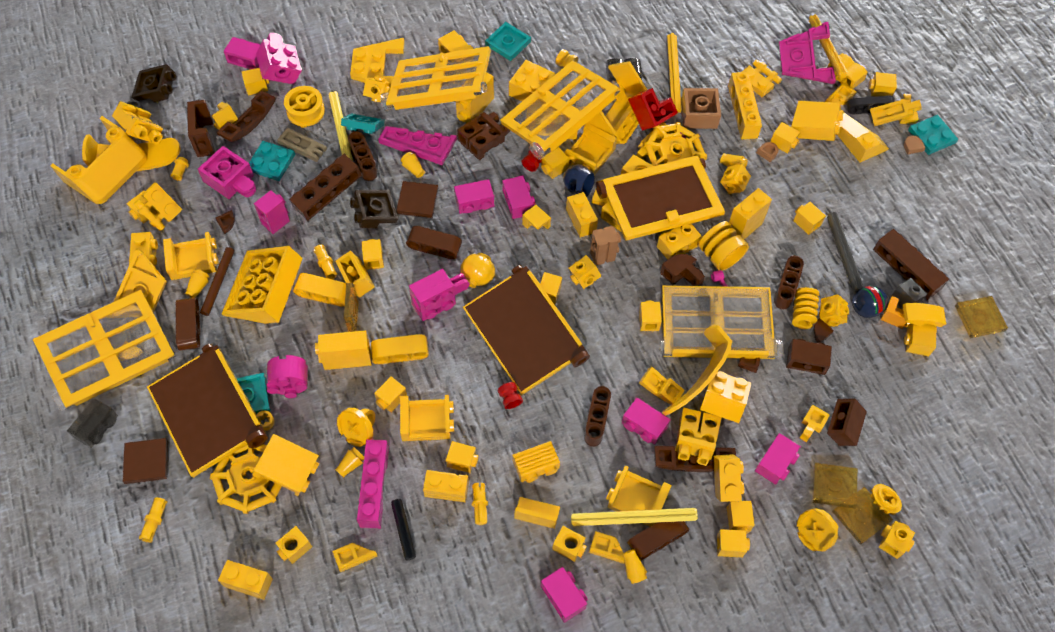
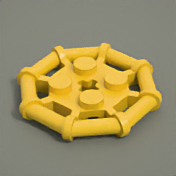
M679 122L653 127V132L647 142L644 143V149H646L650 163L653 166L697 155L699 159L707 160V154L704 152L701 144L700 135L683 127ZM674 131L675 133L667 134L666 132ZM660 136L662 138V141L660 143H655L657 137ZM675 148L676 150H679L680 152H679V153H675V152L673 151V149ZM654 149L658 150L660 156L658 160L656 158Z
M263 444L257 448H249L248 445H245L218 462L213 473L210 474V480L213 482L218 497L217 502L220 505L224 504L242 511L243 514H249L252 510L269 503L274 504L277 501L276 497L282 486L274 483L269 492L266 488L269 486L270 480L263 477L259 479L255 476H252L249 480L247 478L244 479L247 471L253 473L261 456H256L254 451L264 452L267 445ZM248 450L247 454L237 458L234 457L235 455ZM231 460V468L227 472H223L228 461ZM222 479H227L230 488L224 491ZM263 492L266 495L262 498L249 502L250 497ZM236 493L244 497L243 502L232 499L230 496Z

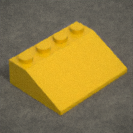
M290 246L248 250L222 315L264 324L279 323L303 258Z

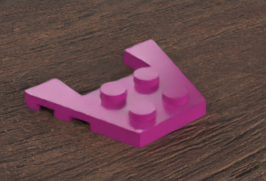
M824 22L821 26L812 27L802 34L798 33L779 41L782 75L835 84L833 67L816 69L813 40L830 37L829 22Z

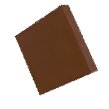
M403 181L396 210L397 214L433 218L439 189L438 185Z
M167 438L124 443V484L167 479Z

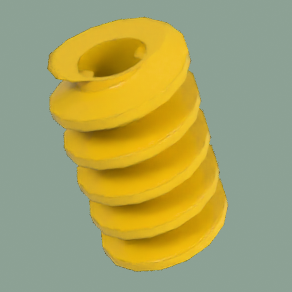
M809 287L797 289L793 307V326L799 329H810L817 322V303L819 302L818 296L820 294L817 289Z

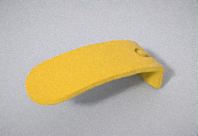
M87 134L82 145L83 162L89 166L109 145L98 144L90 134ZM175 138L161 139L159 144L151 142L138 144L146 153L147 160L137 171L150 170L171 164L180 153V143Z
M711 325L704 331L706 338L715 347L709 365L696 383L681 398L662 412L663 415L671 414L697 396L712 381L726 361L731 350L732 340L719 325Z

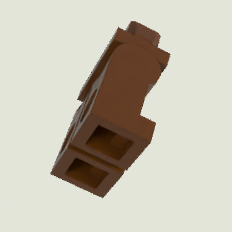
M483 112L480 116L457 129V140L467 150L469 149L478 160H481L486 152L505 142V136L510 130L504 125L498 124L499 116L495 112L490 114Z

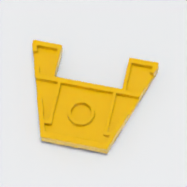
M404 38L354 48L350 72L351 79L365 83L366 78L379 76L386 78L385 81L392 84L394 76H384L386 54H404Z

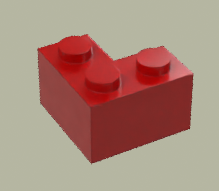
M653 88L642 91L628 99L642 131L656 127L678 113L672 98L658 101Z

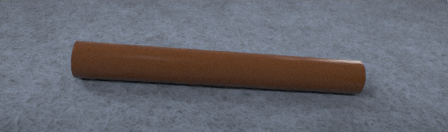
M230 247L225 248L200 310V313L204 316L210 315L235 252Z

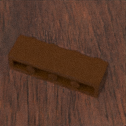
M894 229L880 238L873 249L906 281L912 278L927 293L925 296L927 300L939 292L949 280L942 271L934 266L929 259L924 257L916 247L912 246Z

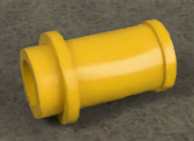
M178 157L174 161L175 166L170 175L174 180L181 181L185 169L189 167L188 160L184 157Z

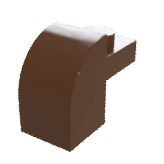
M687 254L672 256L662 264L660 274L672 285L684 277L692 286H702L705 278L703 272L695 267L697 259Z

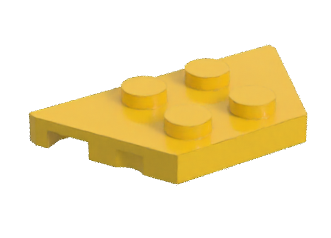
M135 251L113 302L142 290L154 313L167 281L141 251ZM137 303L106 318H135L143 315Z

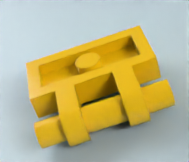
M756 59L753 62V65L756 67L755 69L749 65L741 72L749 73L753 91L760 97H764L773 90L774 84L772 82L774 81L779 84L782 78L778 76L777 72L767 68L764 62Z
M155 182L142 194L146 199L144 203L139 199L133 203L137 211L149 220V223L159 231L165 228V225L161 222L163 218L170 222L183 210ZM151 206L158 212L156 215L149 210Z

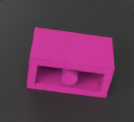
M232 37L224 49L227 63L247 69L259 68L256 53L260 44Z
M523 176L502 180V191L512 219L523 217L525 212L536 205L534 196H530L529 183L525 182Z
M489 179L454 186L459 214L471 213L482 209L487 210L494 207V194Z
M270 190L257 200L254 206L261 224L274 234L290 222L288 217L289 212L284 205L285 200L280 194L276 195Z
M636 398L623 415L622 424H624L627 430L639 434L645 442L656 445L668 428L671 419L639 398Z
M779 433L755 472L775 485L780 479L784 481L790 472L787 467L790 463L794 465L800 456L797 452L801 446Z
M561 567L541 580L540 586L565 623L586 609V601L588 599L583 590H578L574 583L576 581L570 571L566 572Z

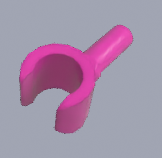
M723 271L712 272L711 279L713 282L719 281L722 287H728L724 280Z

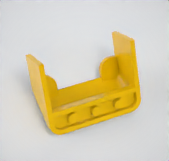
M630 61L608 66L616 79L614 85L619 87V90L614 93L617 100L606 116L600 111L588 121L591 125L616 137V144H625L639 125L628 99L647 90Z
M103 116L100 117V120L108 130L106 132V139L111 145L87 168L82 165H73L65 172L53 163L50 165L64 183L95 204L105 203L147 160L144 150L122 128Z

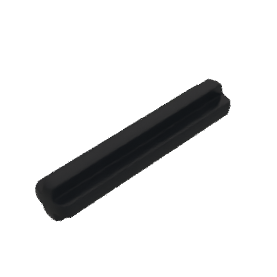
M395 499L391 501L403 555L405 560H412L416 558L403 502L402 499Z

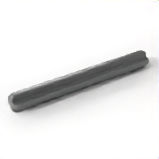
M830 212L827 219L852 290L858 292L864 288L838 214Z

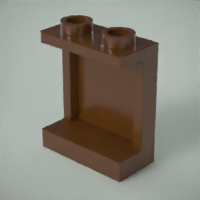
M205 100L187 102L188 137L196 156H212L215 153V149L207 129L203 128L204 126L214 124Z

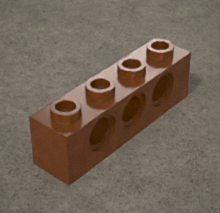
M344 153L341 157L336 158L330 166L323 169L313 180H310L300 191L294 193L289 200L293 207L309 221L359 179L362 174L359 167Z

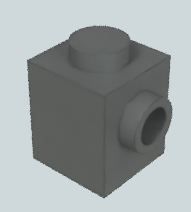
M910 278L900 284L891 297L898 298V304L903 309V304L924 303L922 300L927 293Z

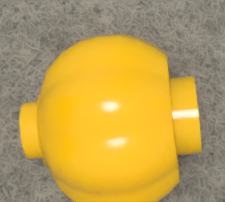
M478 253L471 254L463 260L460 272L464 274L470 283L469 287L476 288V286H485L492 281L495 276V267L488 255Z

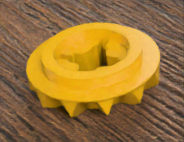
M877 484L871 489L872 494L870 496L874 499L873 504L878 505L879 510H884L885 514L890 513L892 515L901 510V500L893 489L884 484Z

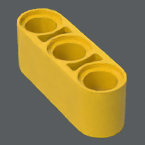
M300 273L293 292L302 298L343 307L351 290L344 282Z
M422 334L376 339L371 342L372 362L375 364H388L425 359L429 356L427 337Z

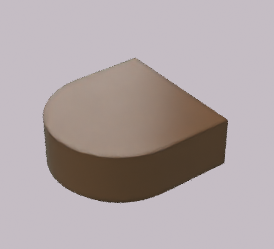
M917 136L907 137L903 144L907 154L923 152L925 150L922 140Z
M766 142L758 148L757 154L768 162H772L778 154V147L774 143Z

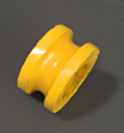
M260 411L256 414L260 423L261 420H264L266 417L268 418L269 422L261 423L265 431L273 428L275 420L269 411Z

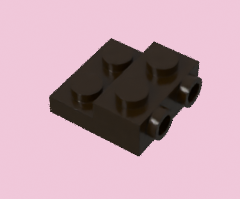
M167 64L139 71L132 98L137 101L150 98L153 102L167 100L169 94L173 93L172 83L177 78L176 73Z
M355 190L353 197L350 198V207L355 209L354 221L359 223L360 228H377L379 223H397L398 216L390 190Z

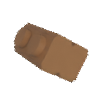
M613 226L605 227L604 230H593L590 254L596 265L604 264L605 261L607 263L615 261L616 253H619L618 243H621V237Z

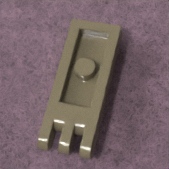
M289 128L277 139L279 145L294 150V152L315 162L327 150L325 145Z

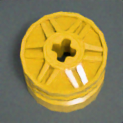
M727 221L711 228L698 244L700 250L704 252L706 257H711L710 261L721 271L736 264L749 248L748 243L742 236L736 235V230Z

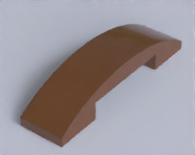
M261 90L251 100L252 106L234 123L227 122L217 131V135L230 142L243 138L265 118L276 98Z
M654 446L655 467L674 471L712 472L714 471L715 455L736 456L735 448L716 447L712 459L709 460L707 466L697 463L698 456L690 455L689 460L686 461L678 459V452L675 451V446Z

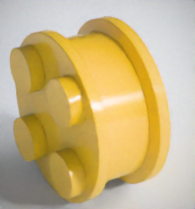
M311 86L295 87L285 95L284 107L287 117L291 123L303 128L318 123L325 113L321 93Z

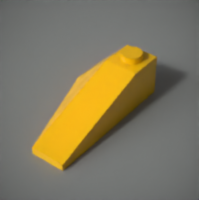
M844 112L843 121H839L840 132L837 136L859 163L889 149L877 134Z

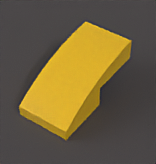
M923 303L903 304L904 318L907 323L918 326L927 323L937 327L946 325L944 307Z
M653 367L648 368L639 381V384L670 405L676 402L685 391L671 378L666 379Z

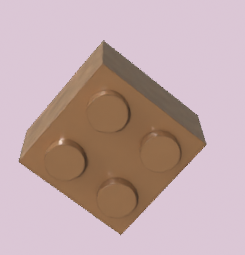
M718 88L683 89L681 98L683 127L689 129H718L721 118Z

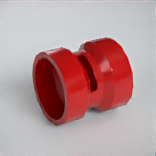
M531 147L528 155L522 160L524 168L535 172L539 167V163H542V157L545 156L544 152L537 147Z
M515 382L503 384L497 390L499 396L504 399L502 403L505 409H513L523 402L521 395L517 394L518 388Z

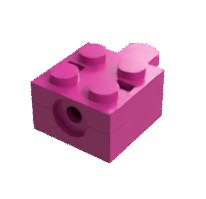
M270 33L266 40L263 39L256 53L262 79L294 85L302 72L295 46L283 44L282 36L277 33Z
M224 146L198 168L202 181L227 199H230L236 192L247 198L253 196L256 192L254 181L251 180L254 175L250 164Z
M441 269L409 285L412 305L422 321L432 319L438 313L444 310L448 311L456 305L455 295L468 289L470 283L462 273L449 278L444 269Z

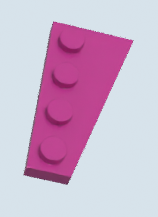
M386 126L378 140L380 144L405 153L412 152L419 158L443 165L457 140V135H450L449 137L442 136V133L426 134L420 130L411 132L404 128Z

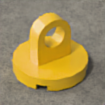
M347 408L343 410L337 417L339 433L341 435L344 434L347 438L346 441L353 446L362 447L366 445V440L373 438L372 426L375 423V412L366 408L361 410Z
M815 508L809 509L799 516L797 520L798 536L808 549L823 552L835 545L838 539V525L831 515L824 510Z

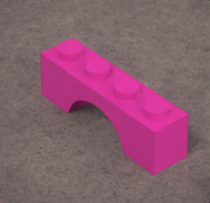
M366 440L357 522L360 528L381 529L383 484L389 458L387 440Z

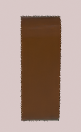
M358 131L350 133L348 136L350 149L360 169L362 178L366 181L375 180L377 178L376 164L364 135Z
M413 226L406 241V245L413 250L447 259H456L462 244V240L458 236L421 226Z
M790 256L783 268L774 298V304L779 309L789 308L795 297L804 266V261L799 256Z
M195 297L176 300L177 348L179 351L200 348V309L198 299Z
M599 386L593 392L584 435L586 444L591 447L598 446L603 438L611 399V391L605 386ZM603 396L606 400H599L597 397ZM600 414L602 418L597 419L593 415ZM596 432L599 436L592 437L589 433Z
M685 521L657 522L628 540L627 544L631 550L635 549L640 560H644L685 535L690 529Z

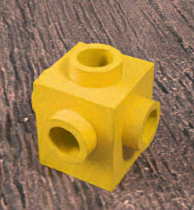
M379 76L366 78L363 96L371 97V100L375 102L387 100L391 82L385 81L386 78Z
M743 164L728 166L720 183L729 194L740 193L745 190L751 175Z
M587 255L568 268L572 274L570 278L575 285L579 284L583 289L592 285L601 277L597 266Z
M837 294L821 299L819 311L821 320L830 327L847 323V316L849 314L848 303L840 295Z
M895 521L891 526L886 525L881 533L883 539L879 548L898 559L913 547L915 541L912 538L915 532L910 530L908 525Z

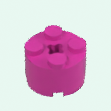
M286 355V359H279V356L268 361V393L285 395L286 398H295L298 393L307 389L308 364L306 365L305 359Z

